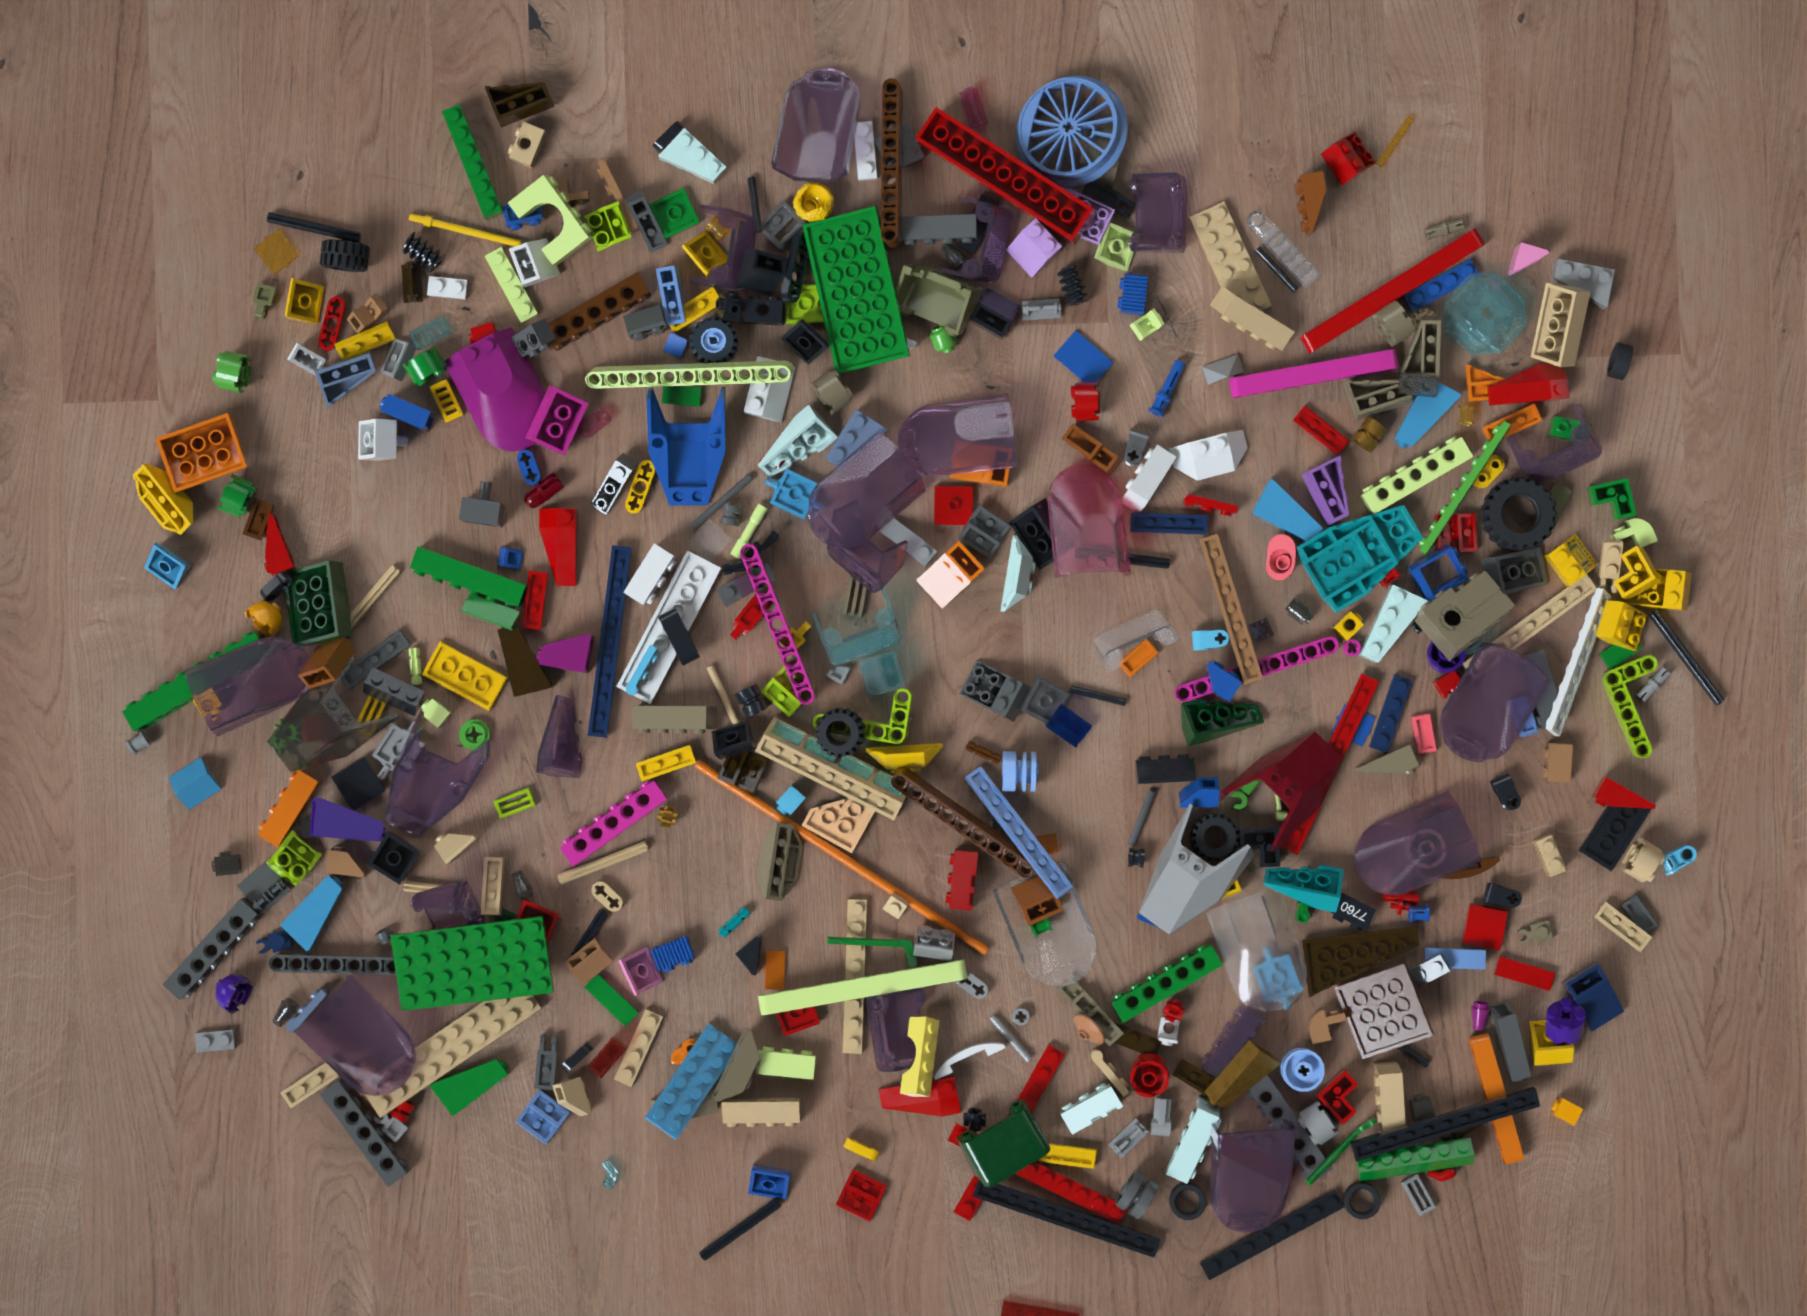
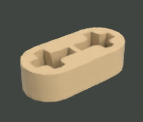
M599 881L592 886L593 896L608 910L616 912L623 907V899L607 883ZM597 885L605 887L604 892L608 894L606 897L602 893L599 895L596 893ZM609 896L613 900H615L616 898L619 900L618 908L616 906H614L613 908L610 906L611 901L607 899Z

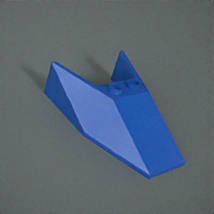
M648 387V452L669 505H708L726 452V387H721L712 417L707 423L667 422L653 387Z

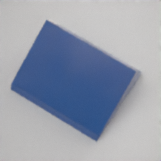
M753 1164L748 1194L786 1200L791 1170Z

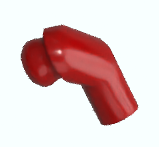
M1452 1167L1442 1171H1428L1427 1176L1444 1182L1453 1179L1456 1176L1457 1169Z

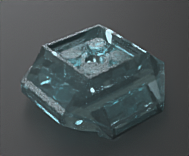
M1496 272L1468 274L1444 301L1443 330L1470 355L1501 354L1527 325L1524 298ZM1484 308L1490 311L1488 319L1482 315Z

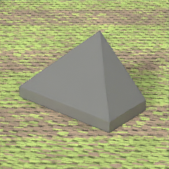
M1238 354L1202 367L1208 385L1244 373Z

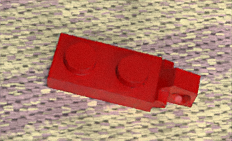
M756 594L732 624L736 627L730 634L734 640H737L742 633L746 636L764 615ZM767 601L765 608L768 610L773 602Z

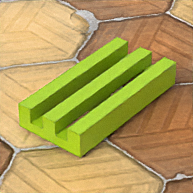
M530 787L493 801L500 819L536 805ZM524 793L528 795L501 807L498 804ZM527 800H530L531 802L530 804L524 805L522 807L502 814L501 810L512 807Z

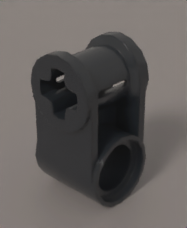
M1508 772L1490 780L1491 787L1504 809L1515 810L1520 806L1521 798ZM1509 798L1515 799V802H1513V806L1507 804Z
M1492 883L1486 884L1483 902L1508 907L1520 905L1522 897L1516 890ZM1512 893H1514V896L1517 897L1516 901L1513 900L1512 903H1510V900H1508L1507 897L1512 896Z

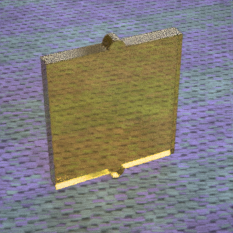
M279 229L269 237H264V240L253 248L273 275L277 274L284 267L287 268L288 264L299 257Z

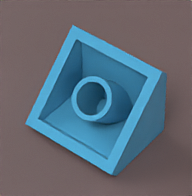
M156 542L152 547L144 568L176 590L193 565L163 544Z
M202 757L169 777L175 795L189 810L222 790Z

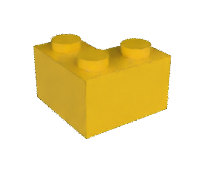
M1635 546L1621 555L1630 571L1614 581L1622 598L1630 600L1662 581L1643 547Z

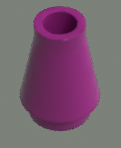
M1474 1001L1471 1006L1473 1029L1482 1031L1490 1012L1489 1003Z

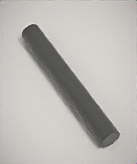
M1148 790L1128 844L1134 847L1156 794Z

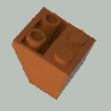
M1039 875L1011 887L1022 916L1028 926L1064 911L1060 900L1056 899Z

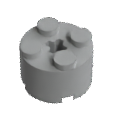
M1320 1100L1301 1111L1298 1119L1304 1129L1308 1128L1310 1131L1309 1137L1315 1145L1318 1143L1322 1145L1340 1133L1339 1128L1335 1129L1334 1124L1336 1122L1325 1106H1319L1321 1104Z

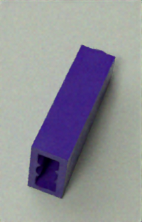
M313 798L310 836L381 842L382 838L385 837L386 827L383 826L384 822L325 799Z

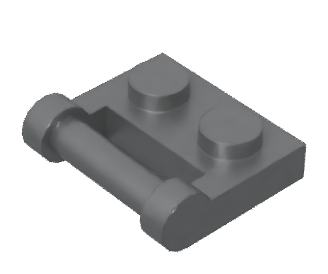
M783 200L762 221L761 233L782 252L794 234L799 232L803 228L802 225L807 224V222L798 216ZM794 219L797 223L780 241L775 238Z

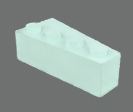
M1390 585L1358 655L1374 663H1379L1415 618L1417 612L1421 609L1420 607L1428 600L1395 585Z
M1198 1096L1196 1101V1112L1192 1111L1187 1124L1189 1127L1183 1130L1179 1140L1180 1145L1177 1144L1166 1168V1175L1186 1184L1190 1178H1194L1197 1172L1195 1167L1198 1162H1202L1205 1155L1203 1150L1206 1145L1209 1146L1213 1139L1211 1134L1214 1129H1218L1221 1123L1219 1118L1220 1106H1213L1207 1099Z

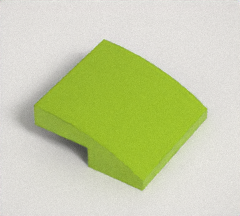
M785 666L761 691L788 717L802 704L797 699ZM797 672L794 674V680L799 683L803 682L804 676ZM808 690L802 691V699L806 700L811 693Z

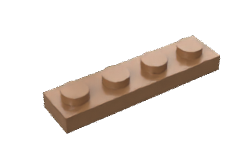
M605 160L597 162L599 168L596 170L601 179H606L608 185L605 188L609 196L614 195L616 202L619 201L632 233L639 231Z

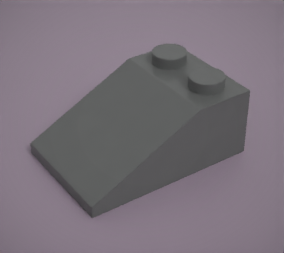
M1541 547L1481 559L1483 570L1501 588L1500 590L1503 594L1548 584Z

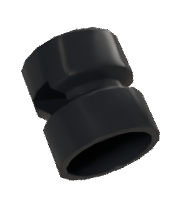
M757 684L734 694L738 703L744 705L742 711L746 718L768 708L764 698L759 697L761 692Z

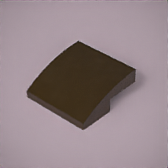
M751 751L725 759L717 778L731 786L755 795L770 760Z

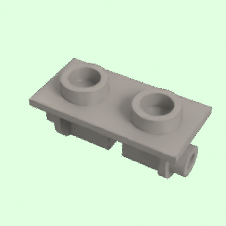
M1060 299L1021 301L1023 321L1061 318Z
M1135 1118L1108 1145L1122 1159L1149 1131Z

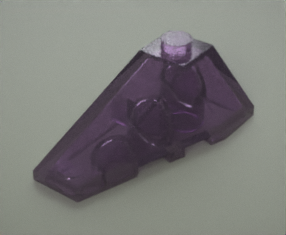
M560 695L555 696L538 752L537 773L556 777L580 778L582 755L578 753L577 741H579V736L575 733L574 724L576 723L573 699Z

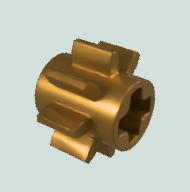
M666 804L665 808H659L657 821L661 822V827L670 828V825H676L679 812L674 811L675 806Z

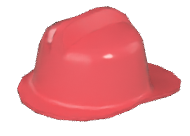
M1280 534L1273 537L1269 542L1266 570L1272 579L1284 580L1296 568V546L1292 538L1288 535Z

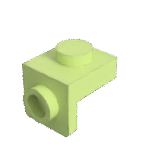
M1152 309L1130 324V327L1141 341L1162 327L1164 322L1160 314L1155 309Z

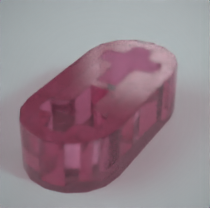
M598 409L579 424L578 433L583 438L594 436L610 422L609 412L605 409ZM599 413L607 415L605 416V422L599 421L595 424V421L599 418ZM593 423L594 426L590 428L591 433L583 434V425L589 426Z

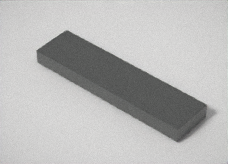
M399 629L343 670L339 677L347 688L351 690L367 678L372 667L377 670L412 644L402 630Z

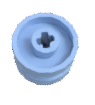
M1296 1047L1289 1050L1283 1056L1280 1063V1074L1283 1080L1292 1089L1300 1092L1315 1089L1322 1082L1325 1075L1322 1059L1315 1052L1305 1047ZM1303 1065L1305 1067V1070L1303 1072H1299L1298 1069H1301L1300 1066Z

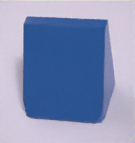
M670 333L663 351L681 359L689 341L674 333Z
M501 547L497 566L520 570L523 551Z

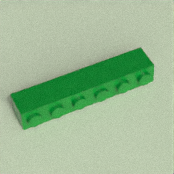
M458 104L443 110V116L483 217L488 221L503 215V209L461 105Z
M418 546L410 568L414 569V574L422 577L425 574L431 575V580L442 583L443 580L450 582V587L460 590L462 586L468 589L467 593L479 596V593L487 595L486 600L495 603L497 599L504 602L503 606L515 609V606H521L526 593L527 585Z
M1463 1138L1400 1148L1357 1161L1355 1165L1359 1182L1471 1165L1474 1163L1475 1155L1471 1138Z

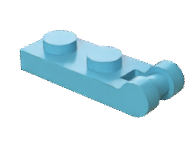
M652 645L648 647L626 686V692L629 695H636L638 693L637 685L641 679L645 680L649 673L647 668L650 662L654 664L659 655L657 653L658 648Z

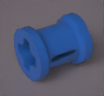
M1410 905L1408 911L1409 922H1413V920L1429 922V905L1424 907H1413V905Z

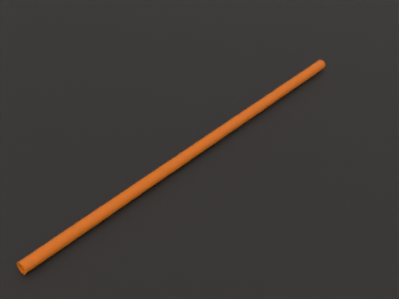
M700 759L696 763L694 768L779 823L794 825L795 831L799 836L890 895L894 892L907 900L909 907L941 928L955 932V937L985 955L989 949L987 945L762 799L719 780L717 777L720 772Z

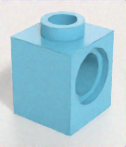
M791 785L776 802L779 805L777 809L784 815L787 813L791 815L806 797Z

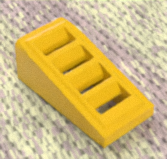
M447 379L429 387L446 423L463 416ZM444 387L447 388V390L437 394V390ZM447 394L450 395L449 398L444 399L442 401L440 400L441 397ZM451 401H453L454 403L453 405H450L446 408L443 407L444 404H447ZM454 408H456L457 410L456 412L450 415L446 414V412Z

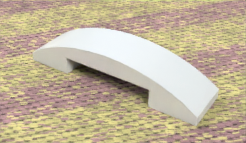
M984 1042L968 1046L956 1052L934 1073L935 1080L952 1073L951 1064L984 1049L988 1056L1005 1049L1004 1043Z

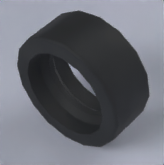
M1620 342L1615 344L1607 367L1608 377L1623 380L1626 377L1633 356V346Z
M1183 1182L1171 1191L1169 1205L1172 1212L1178 1218L1193 1220L1204 1212L1206 1197L1197 1185L1191 1182L1187 1184ZM1184 1190L1195 1192L1199 1198L1198 1207L1190 1213L1181 1211L1176 1204L1177 1196Z
M1355 1182L1345 1190L1343 1204L1346 1211L1354 1218L1360 1220L1369 1219L1379 1211L1381 1197L1371 1184ZM1359 1189L1369 1191L1373 1197L1372 1207L1365 1212L1356 1211L1351 1205V1196Z

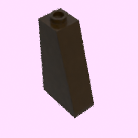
M516 625L513 631L504 627L497 629L513 696L517 697L553 688L551 681L542 666L539 665V661L536 660L537 657L519 626Z

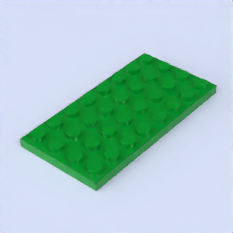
M877 206L802 225L835 371L838 374L910 357L885 242L881 238V223Z
M543 916L390 935L401 1011L554 992Z

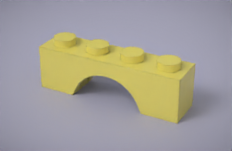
M910 1017L907 1036L915 1043L916 1057L912 1067L902 1074L901 1094L912 1097H930L940 1020L929 1017Z

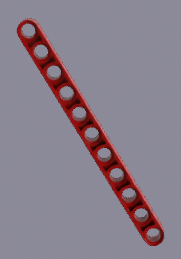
M1474 228L1310 330L1299 339L1307 352L1311 354L1369 318L1389 303L1398 300L1475 252L1486 243L1477 229Z

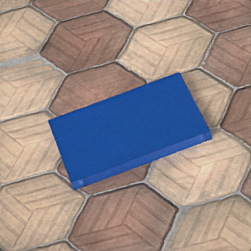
M1076 330L1054 354L1055 359L1060 361L1083 382H1097L1113 364L1111 359L1107 358Z

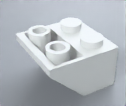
M547 238L526 242L509 249L524 288L560 275L557 265H552L541 250L549 244Z

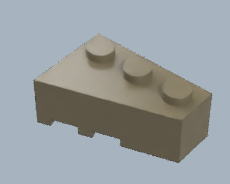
M1420 316L1400 370V377H1439L1440 316Z
M1345 380L1344 389L1356 421L1410 404L1413 398L1406 380Z

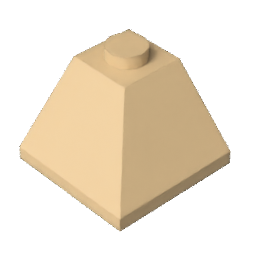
M443 833L435 840L437 844L434 847L446 864H450L480 837L473 834L449 833L446 835Z

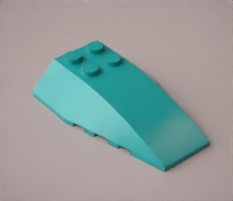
M1401 505L1329 527L1297 546L1301 564L1320 597L1337 613L1369 594L1423 537L1405 506Z

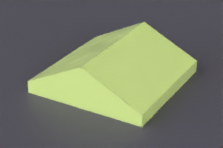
M1109 222L1094 258L1106 265L1128 271L1140 235Z

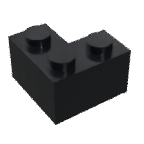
M1277 827L1238 830L1240 834L1239 849H1242L1247 844L1252 849L1258 848L1259 867H1281L1280 847L1275 852L1271 850L1272 844L1279 832Z

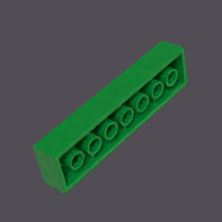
M249 632L241 637L243 640L240 642L234 641L226 645L225 651H217L208 656V661H200L194 664L191 671H183L175 676L176 680L166 681L158 686L159 690L149 691L142 695V700L137 702L134 700L125 705L126 709L122 713L134 732H141L191 703L193 699L207 690L218 687L272 655L273 652L261 633Z

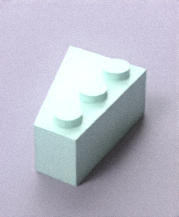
M685 128L658 155L660 160L712 184H715L728 171L727 167Z

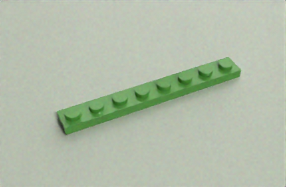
M1506 421L1502 425L1497 424L1492 432L1495 434L1491 441L1488 439L1482 447L1484 450L1481 457L1476 456L1471 464L1474 466L1470 473L1466 472L1461 479V482H1463L1460 489L1456 487L1451 494V503L1444 505L1440 511V514H1442L1439 521L1434 520L1429 528L1431 530L1428 537L1424 536L1419 543L1422 554H1428L1510 429L1511 424Z

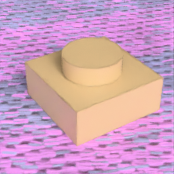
M893 892L884 905L883 910L899 919L909 902Z

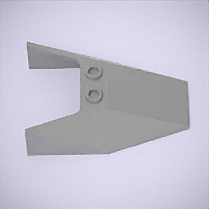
M1191 804L1187 807L1158 858L1139 911L1142 916L1168 935L1173 934L1219 902L1255 856L1251 846L1247 844L1218 865L1211 866L1181 844L1184 832L1198 815Z

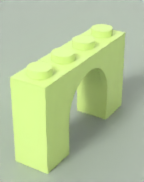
M542 175L509 201L508 204L518 218H526L537 208L548 203L560 210L564 221L563 229L557 238L541 249L552 265H559L593 238L590 234L592 230L586 223L583 224L580 220V213L575 207L572 208L570 206L567 195L559 191L557 181L552 176Z

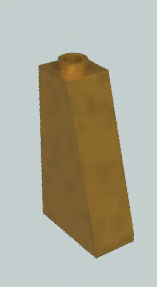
M1249 1040L1205 1090L1209 1097L1208 1101L1215 1107L1220 1106L1226 1109L1278 1067L1280 1062L1268 1050Z

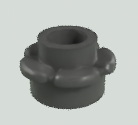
M388 927L379 930L375 934L376 942H381L382 944L389 942L393 931H390Z

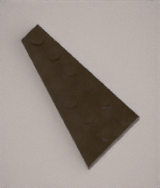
M1417 926L1303 939L1302 948L1308 997L1419 946Z

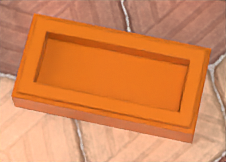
M1146 638L1119 661L1118 664L1129 677H1132L1159 652Z

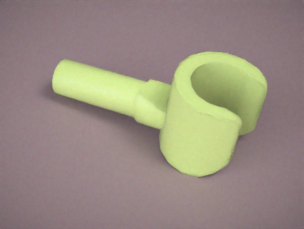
M1275 795L1277 805L1275 818L1278 821H1284L1287 811L1281 810V799Z

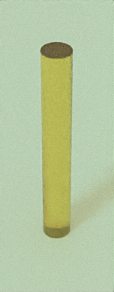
M1410 116L1406 117L1376 165L1381 168L1384 166L1413 122V118Z

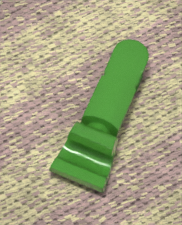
M1255 780L1240 787V792L1232 793L1230 796L1232 798L1238 797L1240 804H1235L1231 808L1234 810L1244 808L1247 805V796L1252 794L1261 781Z

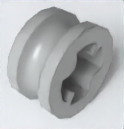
M1016 1008L1013 1010L1011 1017L1015 1024L1022 1026L1028 1023L1030 1016L1026 1009ZM1019 1011H1022V1014L1026 1015V1018H1023L1024 1021L1020 1022L1019 1019L1015 1018L1016 1014L1018 1015Z

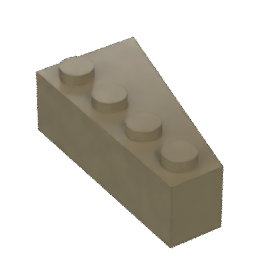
M632 706V729H639V733H650V729H657V733H669V729H675V733H687V729H694V733H705V729H717V706Z

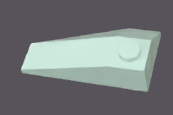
M807 405L792 419L758 466L771 477L791 467V463L799 459L803 461L808 458L807 455L815 451L820 452L824 450L838 436L810 405ZM786 460L784 464L779 467L780 462Z

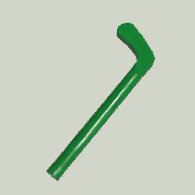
M827 937V944L902 947L905 950L907 967L912 968L917 965L916 956L913 955L914 948L910 940Z
M1372 1117L1359 1125L1319 1165L1305 1182L1311 1186L1350 1146V1141L1355 1140L1360 1133L1372 1127L1377 1120Z

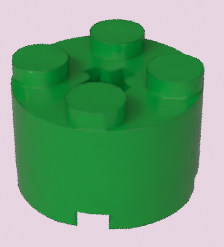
M436 346L431 347L432 352L430 349L409 360L408 363L410 365L407 363L402 365L414 385L418 384V386H421L431 380L429 376L432 374L436 377L447 370L445 367L447 364Z
M232 474L230 477L233 478V481L227 482L220 498V502L223 503L222 507L218 506L217 509L240 518L241 515L246 516L249 505L246 504L249 498L253 499L257 488L254 487L253 482Z

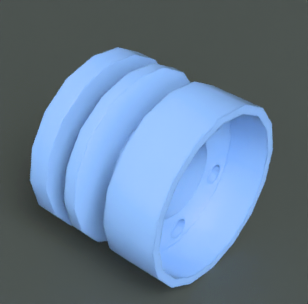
M1003 751L1002 791H1015L1017 783H1021L1022 791L1026 792V783H1030V792H1035L1039 779V762L1036 752H1031L1030 760H1027V752H1023L1022 759L1017 760L1016 752Z

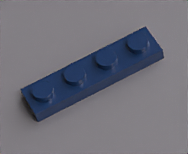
M1131 513L1130 532L1207 535L1208 515Z
M1393 675L1368 747L1388 753L1412 684L1411 680Z

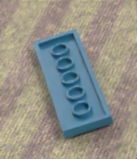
M707 1024L644 1118L671 1138L677 1140L725 1069L737 1043L711 1024Z

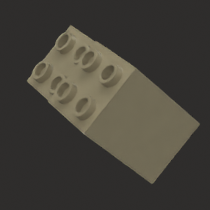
M1483 571L1481 574L1477 572L1465 585L1461 584L1456 588L1455 592L1452 588H1449L1447 591L1443 589L1435 595L1436 598L1431 602L1427 601L1417 612L1418 616L1415 622L1450 662L1506 618L1515 605L1506 594L1502 593L1501 588L1486 571Z

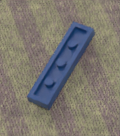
M1469 259L1405 294L1403 298L1411 313L1480 275L1472 260Z

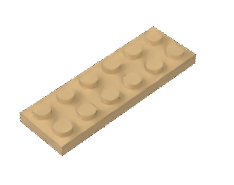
M1225 202L1189 217L1220 288L1224 286L1233 294L1240 296L1260 310L1271 307L1269 298Z

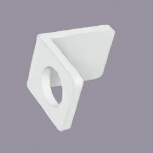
M1161 1017L1157 1039L1162 1041L1161 1044L1173 1046V1043L1178 1044L1177 1035L1180 1021H1174L1175 1029L1172 1033L1168 1034L1164 1032L1163 1026L1170 1021L1165 1020V1017Z

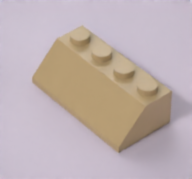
M1546 283L1531 352L1532 358L1559 367L1575 366L1590 291L1574 286Z
M800 1098L724 1099L722 1101L723 1124H727V1127H738L739 1123H746L747 1127H756L758 1123H766L768 1127L777 1126V1123H785V1126H796V1123H800Z

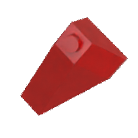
M954 1075L941 1077L937 1080L932 1079L930 1097H912L901 1094V1085L878 1089L883 1109L941 1117L961 1113Z

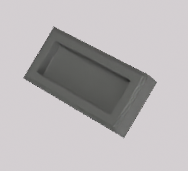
M1634 894L1620 904L1630 920L1646 933L1659 926L1637 894Z

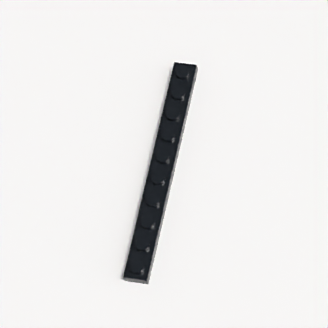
M1533 1086L1350 1141L1354 1159L1357 1162L1540 1107L1537 1090Z
M977 1180L972 1195L984 1201L1155 1258L1160 1243V1238L1001 1184L985 1187Z

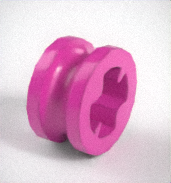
M1350 639L1343 644V651L1347 656H1356L1360 653L1361 645L1357 640ZM1350 642L1351 645L1353 643L1356 644L1355 653H1353V651H1351L1350 653L1347 651V649L1349 648L1348 644Z

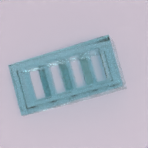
M444 316L410 331L408 334L416 349L420 351L452 334V331ZM441 323L445 332L441 333L437 324ZM431 327H434L438 334L437 336H434L430 329ZM427 330L431 339L427 340L423 331ZM420 334L424 342L420 343L416 335Z

